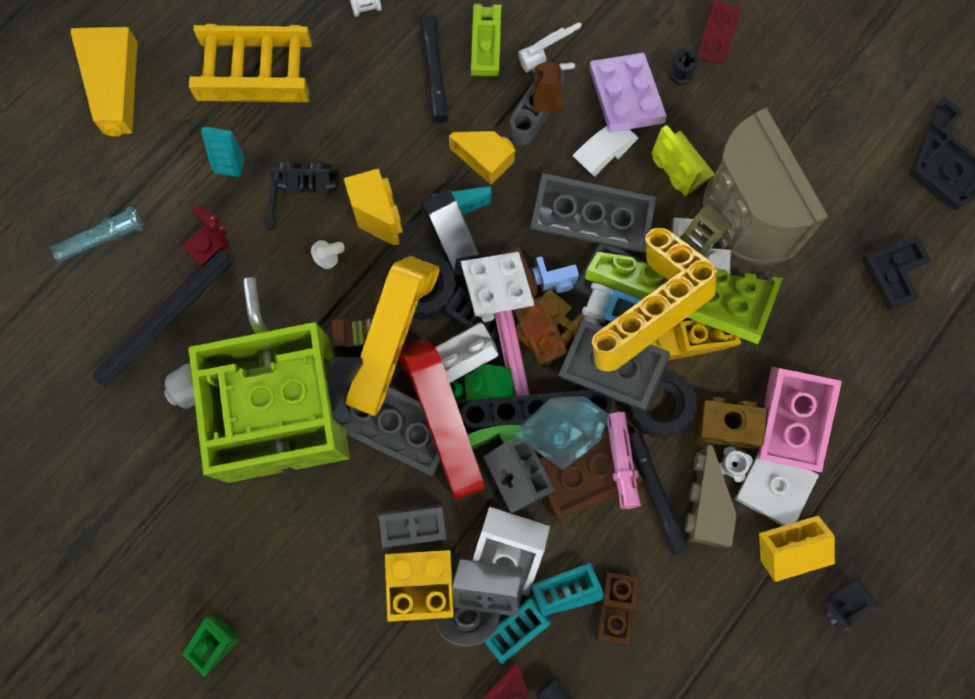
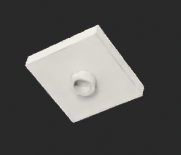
M758 450L746 474V479L742 482L734 499L781 526L797 522L819 474L808 469L758 459Z

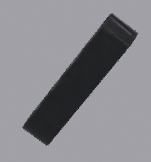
M592 390L479 399L469 401L464 405L461 418L464 427L470 432L501 425H524L533 428L563 425L565 423L591 419L594 422H598L608 415L613 401L612 398ZM593 399L600 400L604 404V411H593L590 408L589 401ZM562 402L571 403L574 407V413L571 415L563 414L559 410V404ZM534 404L540 405L544 409V415L534 418L529 414L528 407ZM508 407L514 412V417L508 421L502 420L497 414L498 410ZM471 410H479L484 415V418L479 423H471L466 416Z

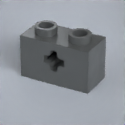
M527 435L508 441L484 456L511 513L555 492Z

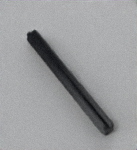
M220 250L93 373L95 380L103 386L108 385L233 263L232 257L224 250Z

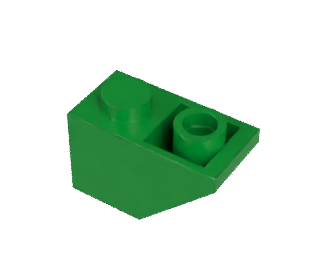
M482 365L449 383L457 407H464L467 402L472 400L514 396L511 368Z

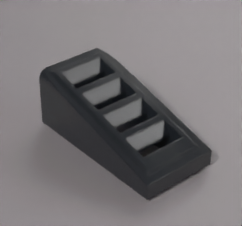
M459 287L445 307L444 316L465 330L476 325L481 319L475 316V314L470 321L466 319L473 306L469 292ZM464 301L467 304L459 314L456 310ZM495 314L493 320L483 323L486 329L490 327L493 321L496 322ZM497 326L490 335L495 345L500 339Z

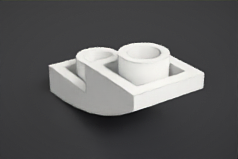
M606 126L589 139L573 156L595 177L614 156L619 159L638 137L630 129L609 133Z

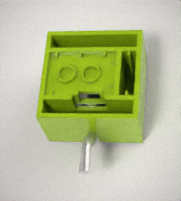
M249 277L243 279L248 318L256 334L188 347L203 475L230 483L282 473L283 469L289 467L297 470L350 459L346 429L332 418L324 363L334 358L332 340L316 322L268 331L260 313L256 278Z

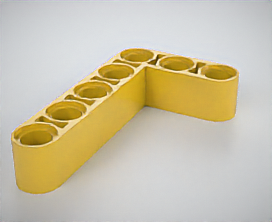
M655 228L646 234V259L651 267L669 281L593 336L592 347L595 365L602 371H614L711 300L716 294V266L665 228Z
M413 256L404 258L392 265L360 356L363 360V365L352 381L347 395V406L372 416H377L418 301L421 297L432 291L439 275V266Z

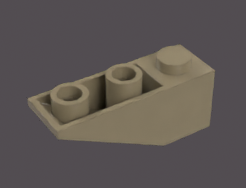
M707 445L701 449V453L697 452L695 456L694 470L698 471L696 483H692L690 488L689 501H693L691 514L688 513L686 516L684 531L688 532V541L722 548L732 547L736 512L714 448Z

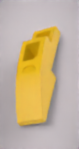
M691 320L680 322L651 345L669 351V361L738 346L741 344L740 337Z

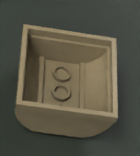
M768 109L760 110L742 121L731 133L723 151L722 161L715 171V175L710 178L703 195V206L705 207L709 204L731 223L717 242L721 248L726 247L727 250H731L732 257L754 265L776 264L794 257L828 215Z

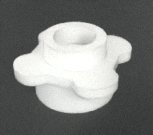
M727 447L723 451L724 458L719 463L722 474L733 477L737 483L743 482L746 479L745 473L753 463L752 457L741 451H736L734 447ZM736 462L737 467H733L732 463Z

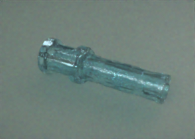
M131 205L127 207V211L112 218L109 216L104 217L101 221L102 224L50 246L51 251H55L52 254L57 262L62 263L109 240L118 242L121 240V236L135 230L142 231L144 230V225L139 214Z

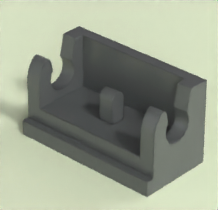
M442 503L381 511L379 514L382 548L446 539Z
M460 559L452 587L454 608L518 617L523 585H521L523 568Z

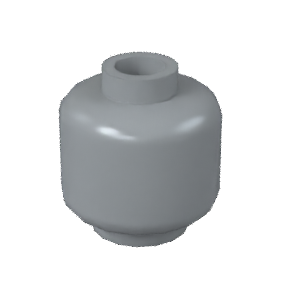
M190 363L184 364L165 379L166 390L164 395L172 405H178L184 409L195 406Z

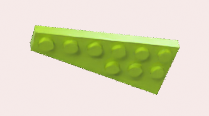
M602 252L596 253L585 276V279L641 300L669 281L648 263L636 262L630 256ZM717 269L715 296L687 318L758 344L783 278L772 277L771 281L757 279L756 274L745 273L744 277L729 275L726 270Z

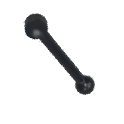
M274 172L271 175L273 186L268 218L264 220V226L268 230H273L276 227L274 213L278 192L277 180L282 178L279 172Z

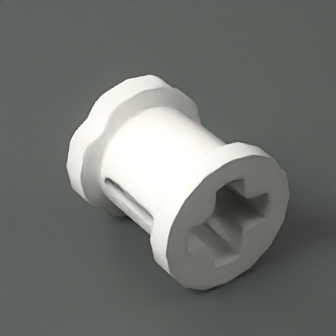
M350 0L355 17L359 16L360 12L376 9L381 11L380 0Z

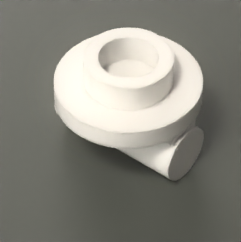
M320 240L313 244L311 254L319 266L330 269L337 264V254L343 253L345 247L342 242L329 244L326 241Z

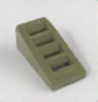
M707 204L692 220L680 239L702 256H705L729 228L731 223L712 206ZM701 222L705 224L714 233H710L705 227L701 225ZM697 229L700 233H702V234H703L707 239H709V240L706 241V240H705L701 235H699L695 230ZM692 236V237H693L695 240H697L703 247L701 248L699 245H697V244H696L691 238H689V237Z

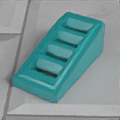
M202 127L201 134L213 172L239 177L245 157L233 133L229 130Z
M489 186L451 192L462 215L491 203L492 192Z
M591 563L531 585L542 616L588 605L603 599V590ZM586 581L589 589L583 591L580 582ZM574 584L577 591L574 595H571L568 585ZM561 587L566 598L559 599L555 588ZM549 590L554 602L548 604L543 591Z
M533 594L519 606L518 616L530 629L527 633L516 621L517 616L507 615L499 622L495 633L484 642L501 664L552 623L553 618L550 614L542 616ZM528 608L540 620L539 623L536 624L526 612ZM507 625H509L520 638L517 642L505 628ZM499 633L510 648L505 650L495 637L496 634Z

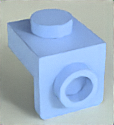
M542 256L536 258L534 268H531L532 276L536 285L540 284L542 293H546L549 289L551 291L556 290L557 293L571 290L574 287L573 285H576L579 277L576 264L547 272Z

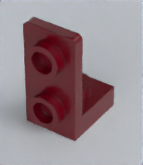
M717 0L712 1L709 11L710 16L697 53L698 57L724 63L742 7Z
M194 205L191 210L203 226L182 247L203 267L220 250L228 248L230 243L224 236L228 232L220 224V220L208 208L203 212L197 205Z

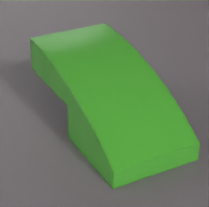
M501 425L478 430L467 436L472 450L496 439H499L500 444L503 445L508 441L525 435L529 438L532 435V430L530 426Z

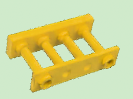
M194 25V32L200 45L205 46L203 75L189 78V88L196 101L309 102V90L305 78H299L301 47H312L308 27H301L299 25H290L289 27ZM217 46H233L231 75L228 77H214ZM245 46L261 47L260 72L257 77H243ZM273 47H289L288 76L285 78L271 77Z

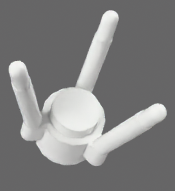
M578 22L566 29L560 28L534 45L518 51L519 60L526 73L533 71L534 74L536 66L546 62L543 49L581 28V23ZM574 63L559 64L562 70L575 68Z

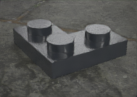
M917 235L869 254L862 259V262L888 311H891L920 298L907 272L927 265L931 262V259Z

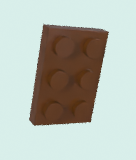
M608 429L539 459L555 492L546 497L557 521L619 493L617 482L613 481L615 470ZM639 472V477L636 479L637 484L643 482Z

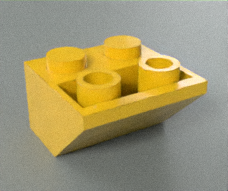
M379 168L344 178L358 228L394 246L400 244L398 234L403 233L398 209L396 204L394 205L388 178H381Z
M450 550L385 554L388 622L454 617Z

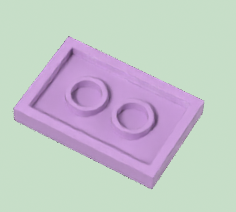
M645 53L590 61L589 70L609 133L665 123L666 113Z

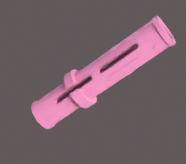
M611 413L605 417L614 461L615 473L613 474V481L617 482L620 509L637 508L641 506L636 481L639 476L638 471L634 469L626 413Z

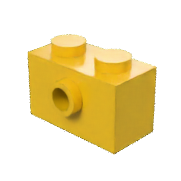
M819 516L759 533L761 562L774 582L835 564L834 535Z

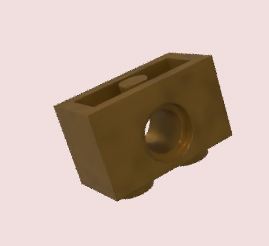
M709 397L708 401L705 400L698 406L695 442L756 450L764 445L767 409L757 407V404L754 402L740 401L737 405L726 403L724 398ZM725 415L732 416L737 423L736 429H731L725 424Z

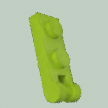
M474 4L471 75L499 76L501 5L493 4V7H482V4ZM482 18H490L492 20H482Z

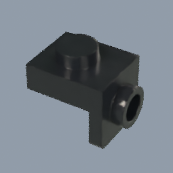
M857 576L826 596V609H824V612L834 626L840 625L847 632L851 629L853 622L879 607V604Z

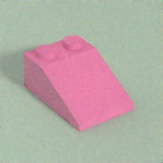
M771 367L764 408L767 409L764 445L759 449L758 459L822 472L842 381Z

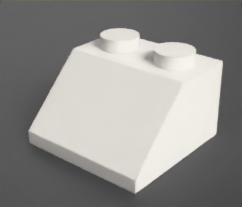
M489 507L473 561L522 567V595L528 597L545 550L550 526Z

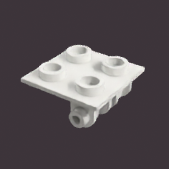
M519 252L461 261L474 314L482 318L484 322L493 320L496 312L534 306Z

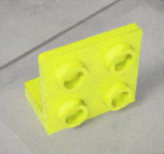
M667 125L661 128L651 152L653 160L659 168H663L670 176V181L674 188L681 190L686 197L707 183L715 173L681 131L674 134Z

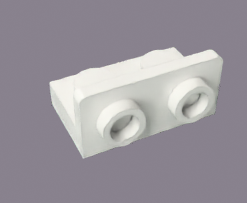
M482 322L435 347L440 355L449 383L498 356L497 347Z

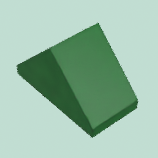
M209 616L203 620L182 655L205 677L242 638L221 616Z

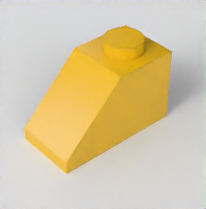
M494 131L453 132L449 136L450 149L490 185L514 163V145L508 138L504 136L501 138Z

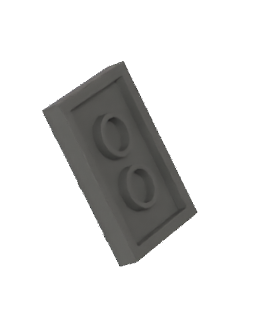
M582 320L558 376L647 412L670 357V352L650 344L618 369L609 372L602 371L595 365L592 339L604 327Z

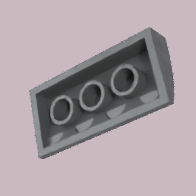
M542 173L530 229L645 254V237L651 229L657 197Z
M390 384L377 416H372L346 405L349 386L337 408L332 412L333 420L346 429V434L433 476L440 464V459L418 397Z

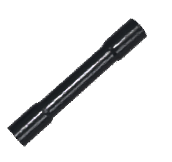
M425 15L421 18V28L426 51L431 118L434 123H444L448 121L449 117L441 69L438 22L436 16Z
M641 431L630 434L632 459L638 467L661 522V528L671 553L676 554L690 548L651 461V454Z

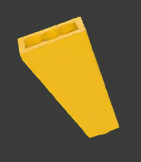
M129 27L71 28V36L93 121L103 134L109 136L132 134L138 42Z

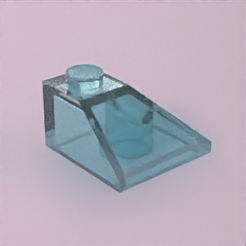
M584 396L552 398L516 429L514 435L564 470L601 440L609 414Z

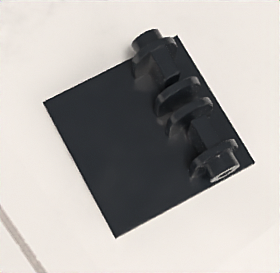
M278 162V168H269V171L282 172L283 178H278L277 186L278 190H283L284 193L299 192V175L301 193L306 191V175H309L310 193H314V175H316V192L331 193L332 190H337V179H332V173H338V170L330 169V164L308 163V169H302L301 163Z

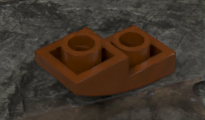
M606 573L596 641L625 647L630 645L639 578Z

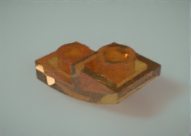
M539 297L533 300L534 306L513 309L534 357L538 364L541 365L568 352L557 326L553 325L543 298Z

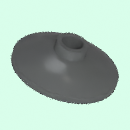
M453 600L454 617L435 619L436 628L446 641L457 646L468 647L485 642L495 633L499 625L500 614L454 608ZM466 621H471V622H473V623H470V624H463V623L466 622Z

